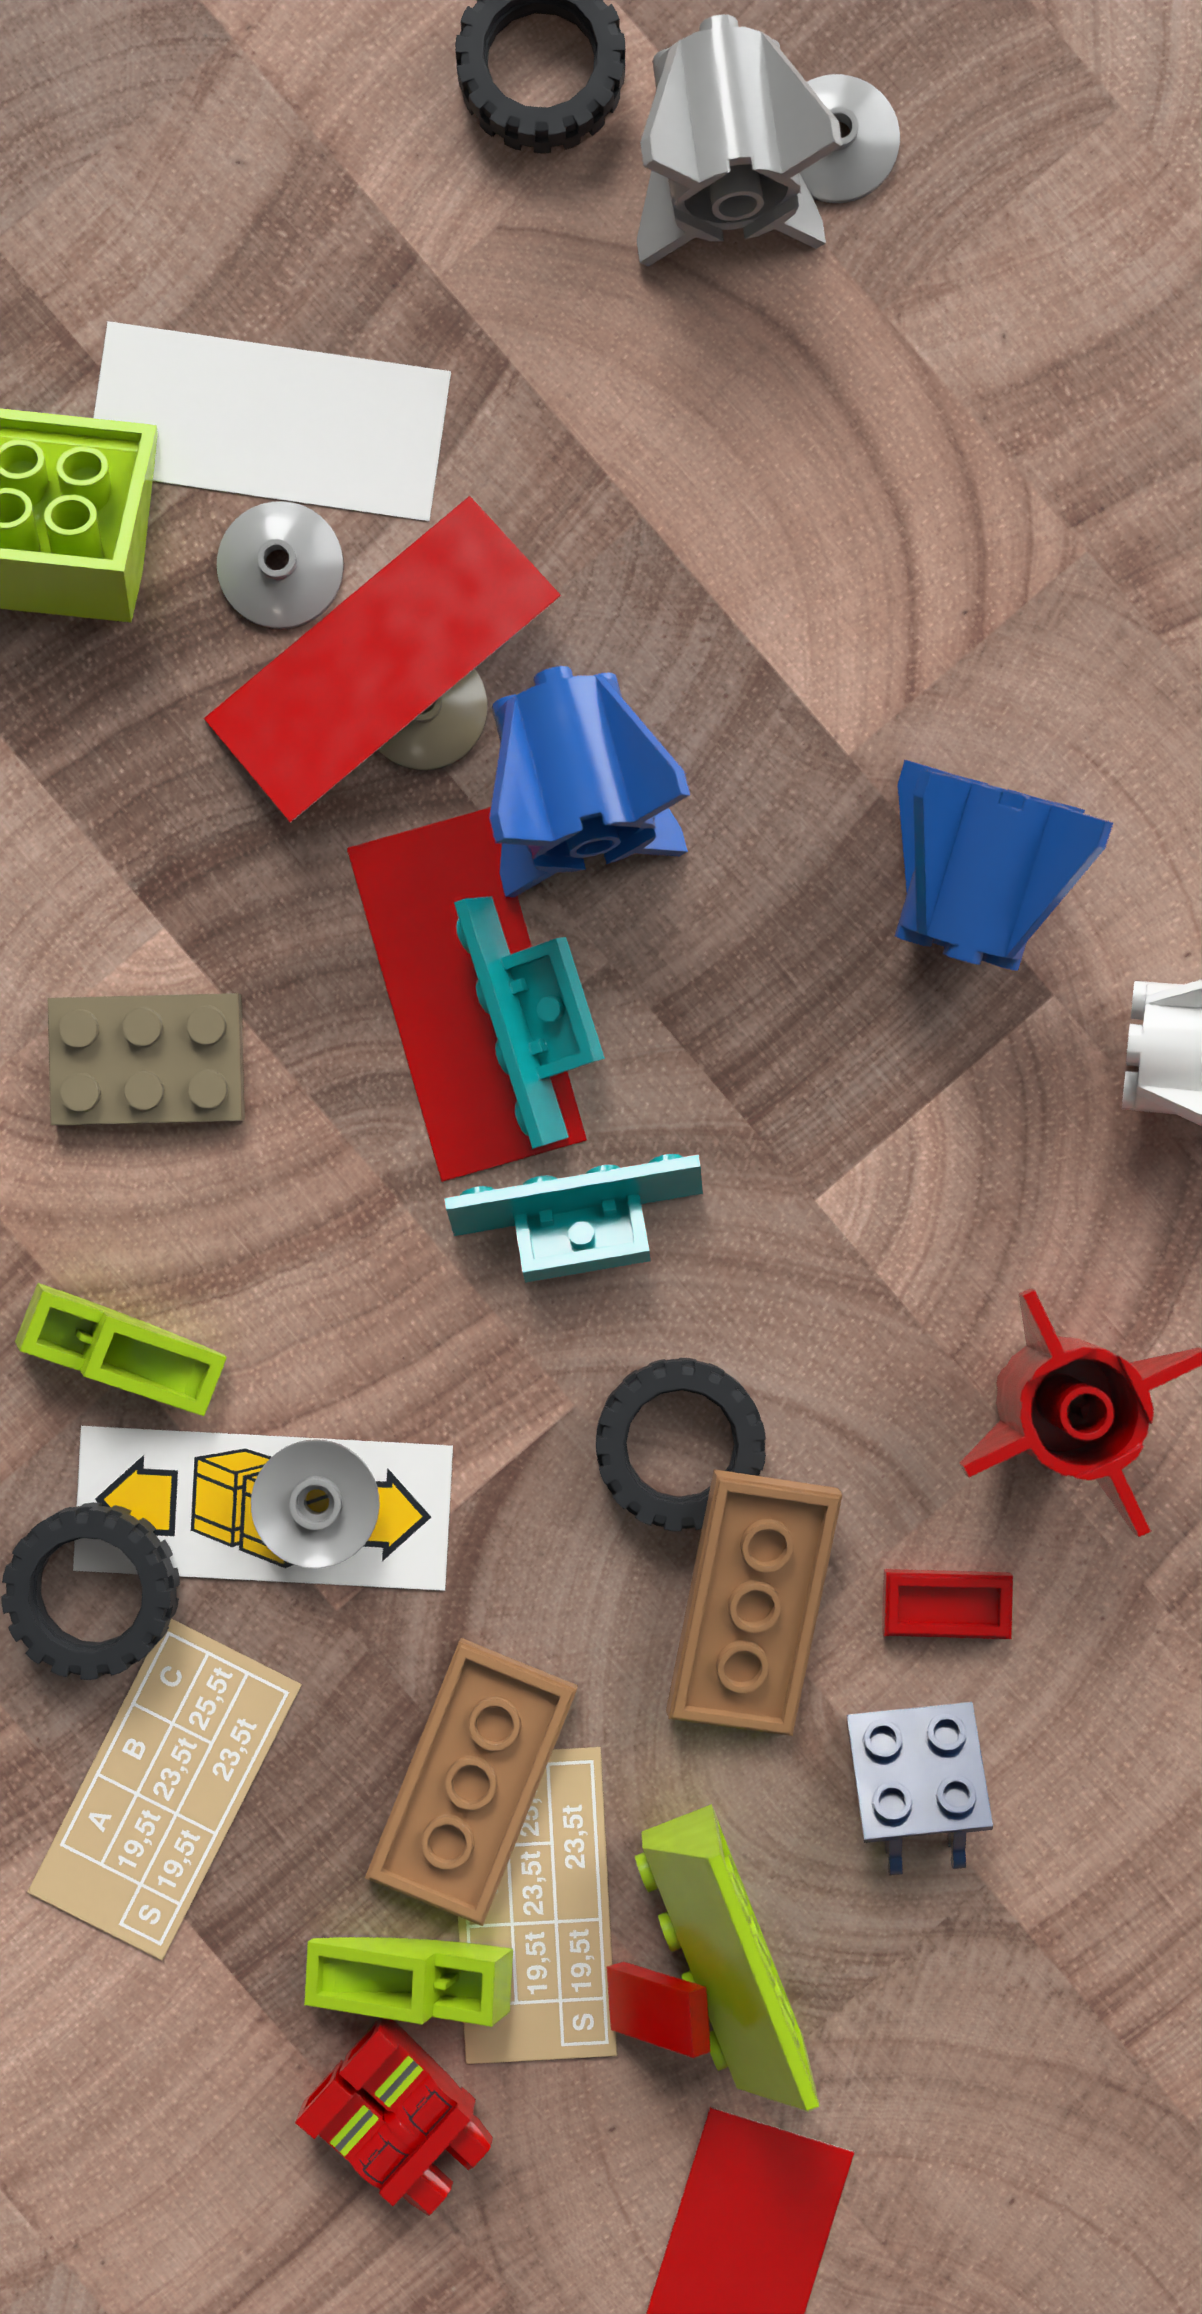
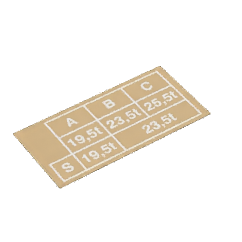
M171 1618L168 1631L147 1654L27 1893L163 1960L302 1684Z
M601 1747L553 1749L483 1926L458 1917L459 1942L513 1948L510 2012L492 2027L464 2022L466 2064L617 2056L616 2032L612 2031L610 2026L606 1968L612 1965Z

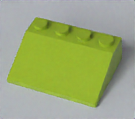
M0 408V609L132 623L143 574L158 436L157 425Z
M712 1804L642 1831V1848L644 1852L635 1855L636 1864L647 1892L649 1893L657 1889L660 1891L667 1912L658 1915L664 1937L671 1952L682 1948L691 1970L681 1974L682 1979L707 1988L708 2016L714 2029L710 2031V2054L717 2070L720 2071L729 2067L737 2089L804 2111L820 2107L803 2035Z

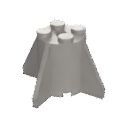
M716 15L705 19L700 24L698 32L679 40L667 49L659 51L652 61L656 94L640 141L643 166L651 170L637 235L639 262L650 266L695 237L707 241H724L722 230L743 228L745 239L757 237L776 229L817 249L826 244L823 220L800 172L842 146L839 121L783 54L776 40L760 31L748 27H739L737 19L730 15Z

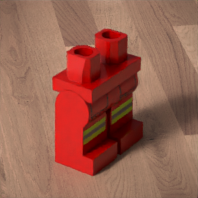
M379 2018L346 2054L345 2060L341 2059L303 2101L295 2123L309 2136L315 2139L319 2135L348 2160L364 2180L380 2189L379 2194L389 2204L394 2206L403 2197L408 2203L428 2216L445 2200L453 2185V2181L435 2166L433 2162L446 2149L469 2171L490 2150L493 2139L486 2127L473 2114L476 2099L463 2087L459 2088L451 2076L394 2020Z

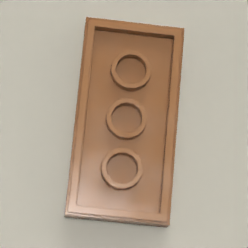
M714 1469L666 1707L668 1719L793 1736L843 1496L839 1488Z
M461 1638L365 1878L483 1926L578 1685Z

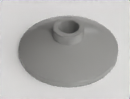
M840 74L814 78L807 83L835 118L849 127L850 134L845 138H841L842 146L804 169L800 174L814 200L826 203H847L858 200L876 190L888 177L895 164L900 145V131L896 114L886 97L873 85L862 79Z
M284 501L268 502L245 511L229 526L218 549L217 574L225 597L240 615L263 627L290 629L313 621L331 605L342 583L344 571L343 554L334 531L319 514L297 503ZM274 550H283L289 554L288 564L281 570H272L266 566V559Z
M327 1440L299 1441L278 1451L260 1470L251 1495L252 1519L263 1543L282 1560L305 1568L330 1567L346 1561L355 1555L370 1538L379 1515L378 1487L369 1467L349 1448ZM315 1489L324 1491L329 1497V1507L322 1512L311 1510L306 1502L308 1492Z

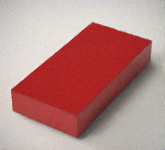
M884 1569L882 1633L884 1636L1012 1639L1013 1575L1010 1572Z
M624 1961L606 1967L610 2026L612 2031L691 2058L711 2052L707 1988L705 1986Z

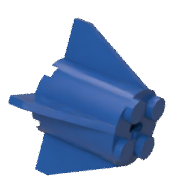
M552 667L534 676V687L519 694L498 699L492 704V711L501 745L491 804L490 822L495 842L502 843L500 877L505 897H516L557 872L585 870L584 857L604 853L606 864H609L634 853L679 857L688 852L682 828L669 809L672 805L690 796L684 770L624 701L617 676L614 673L573 676L570 667Z
M904 760L897 785L907 895L895 937L929 947L932 946L933 942L944 947V955L978 965L981 964V961L995 966L1018 971L1027 941L1105 850L1113 822L1084 814L1085 810L1037 798L1010 789L1006 790L988 785L985 782Z

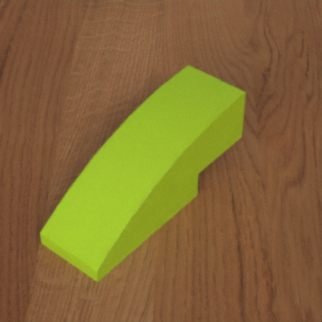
M41 1283L36 1285L15 1340L21 1352L81 1371L84 1377L201 1416H205L227 1359L226 1355L182 1336Z
M312 1938L307 1944L304 2005L416 2024H424L431 2017L492 2027L510 2012L513 1948L409 1938Z

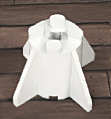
M1202 980L1184 985L1134 981L1131 1019L1144 1020L1143 1025L1130 1024L1126 1065L1139 1066V1072L1125 1071L1122 1109L1176 1114L1202 1126Z

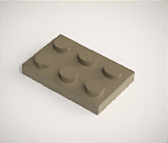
M241 994L48 998L51 1125L245 1121Z

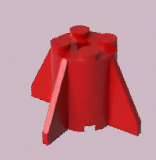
M1030 1288L1020 1293L1019 1300L1026 1346L1011 1357L1007 1366L1000 1371L997 1377L996 1405L1000 1421L960 1462L965 1475L970 1478L1025 1451L1061 1475L1090 1481L1096 1479L1132 1532L1138 1537L1150 1533L1151 1530L1122 1469L1136 1460L1145 1446L1142 1443L1148 1435L1149 1423L1152 1424L1154 1414L1149 1391L1202 1366V1348L1198 1347L1128 1362L1111 1351L1084 1340L1057 1336L1035 1289ZM1070 1404L1072 1413L1067 1416V1409Z

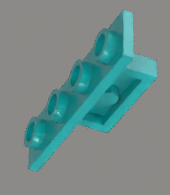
M492 896L465 898L454 902L459 917L456 925L457 934L463 948L470 953L478 976L476 982L477 997L484 1011L491 1017L498 1039L495 1047L496 1056L502 1070L509 1075L517 1098L515 1104L517 1122L523 1133L529 1136L532 1148L569 1138L550 1077L603 1060L605 1057L567 938H555L510 954Z
M665 1154L653 1158L647 1164L623 1168L616 1165H601L590 1169L583 1175L559 1179L548 1175L537 1176L528 1179L523 1185L501 1189L487 1186L473 1187L463 1191L460 1196L444 1199L454 1236L512 1226L516 1227L522 1272L525 1283L651 1261L641 1204L703 1194L699 1155L683 1157L678 1154Z

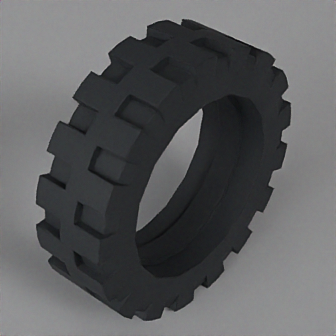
M477 0L473 8L467 6L460 21L461 32L460 35L456 36L455 42L457 75L468 111L471 115L475 114L479 118L480 127L493 138L495 134H498L504 138V145L512 149L521 151L522 145L534 147V153L545 154L551 153V147L563 145L564 150L573 148L581 144V137L589 132L593 136L605 125V116L609 112L613 114L618 105L620 90L625 80L624 32L622 33L620 30L619 16L612 4L607 6L603 0ZM531 14L557 15L577 25L589 39L594 53L593 72L586 86L570 100L551 107L525 106L506 97L494 84L488 68L489 49L496 35L512 21Z
M692 1358L657 1360L638 1371L635 1370L630 1373L607 1398L597 1424L596 1455L599 1471L605 1485H607L612 1493V1497L623 1509L626 1508L642 1523L650 1526L651 1524L664 1527V1530L682 1531V1529L695 1528V1530L702 1529L710 1487L698 1494L677 1497L657 1492L639 1478L629 1461L626 1442L631 1422L644 1404L660 1394L681 1390L703 1395L721 1408L731 1424L734 1446L730 1464L725 1471L759 1476L765 1464V1429L758 1409L750 1395L736 1379L718 1366Z
M92 1502L84 1503L78 1507L71 1506L62 1509L38 1523L27 1536L18 1542L12 1551L14 1555L11 1563L5 1567L2 1583H6V1593L1 1596L3 1614L9 1613L13 1623L8 1626V1629L16 1642L22 1640L29 1650L25 1654L37 1664L44 1661L52 1666L50 1672L59 1676L68 1677L72 1673L81 1675L80 1680L98 1679L101 1675L111 1674L113 1676L127 1670L131 1665L144 1658L164 1637L169 1629L170 1620L176 1613L179 1598H176V1587L180 1585L178 1568H173L170 1557L173 1555L171 1548L165 1539L160 1542L153 1533L156 1528L145 1518L136 1519L130 1515L131 1510L125 1507L114 1505L110 1508L102 1506V1503ZM81 1538L101 1539L119 1548L136 1567L142 1585L141 1608L133 1625L120 1636L103 1642L82 1641L62 1631L48 1615L41 1595L42 1572L50 1556L63 1544Z

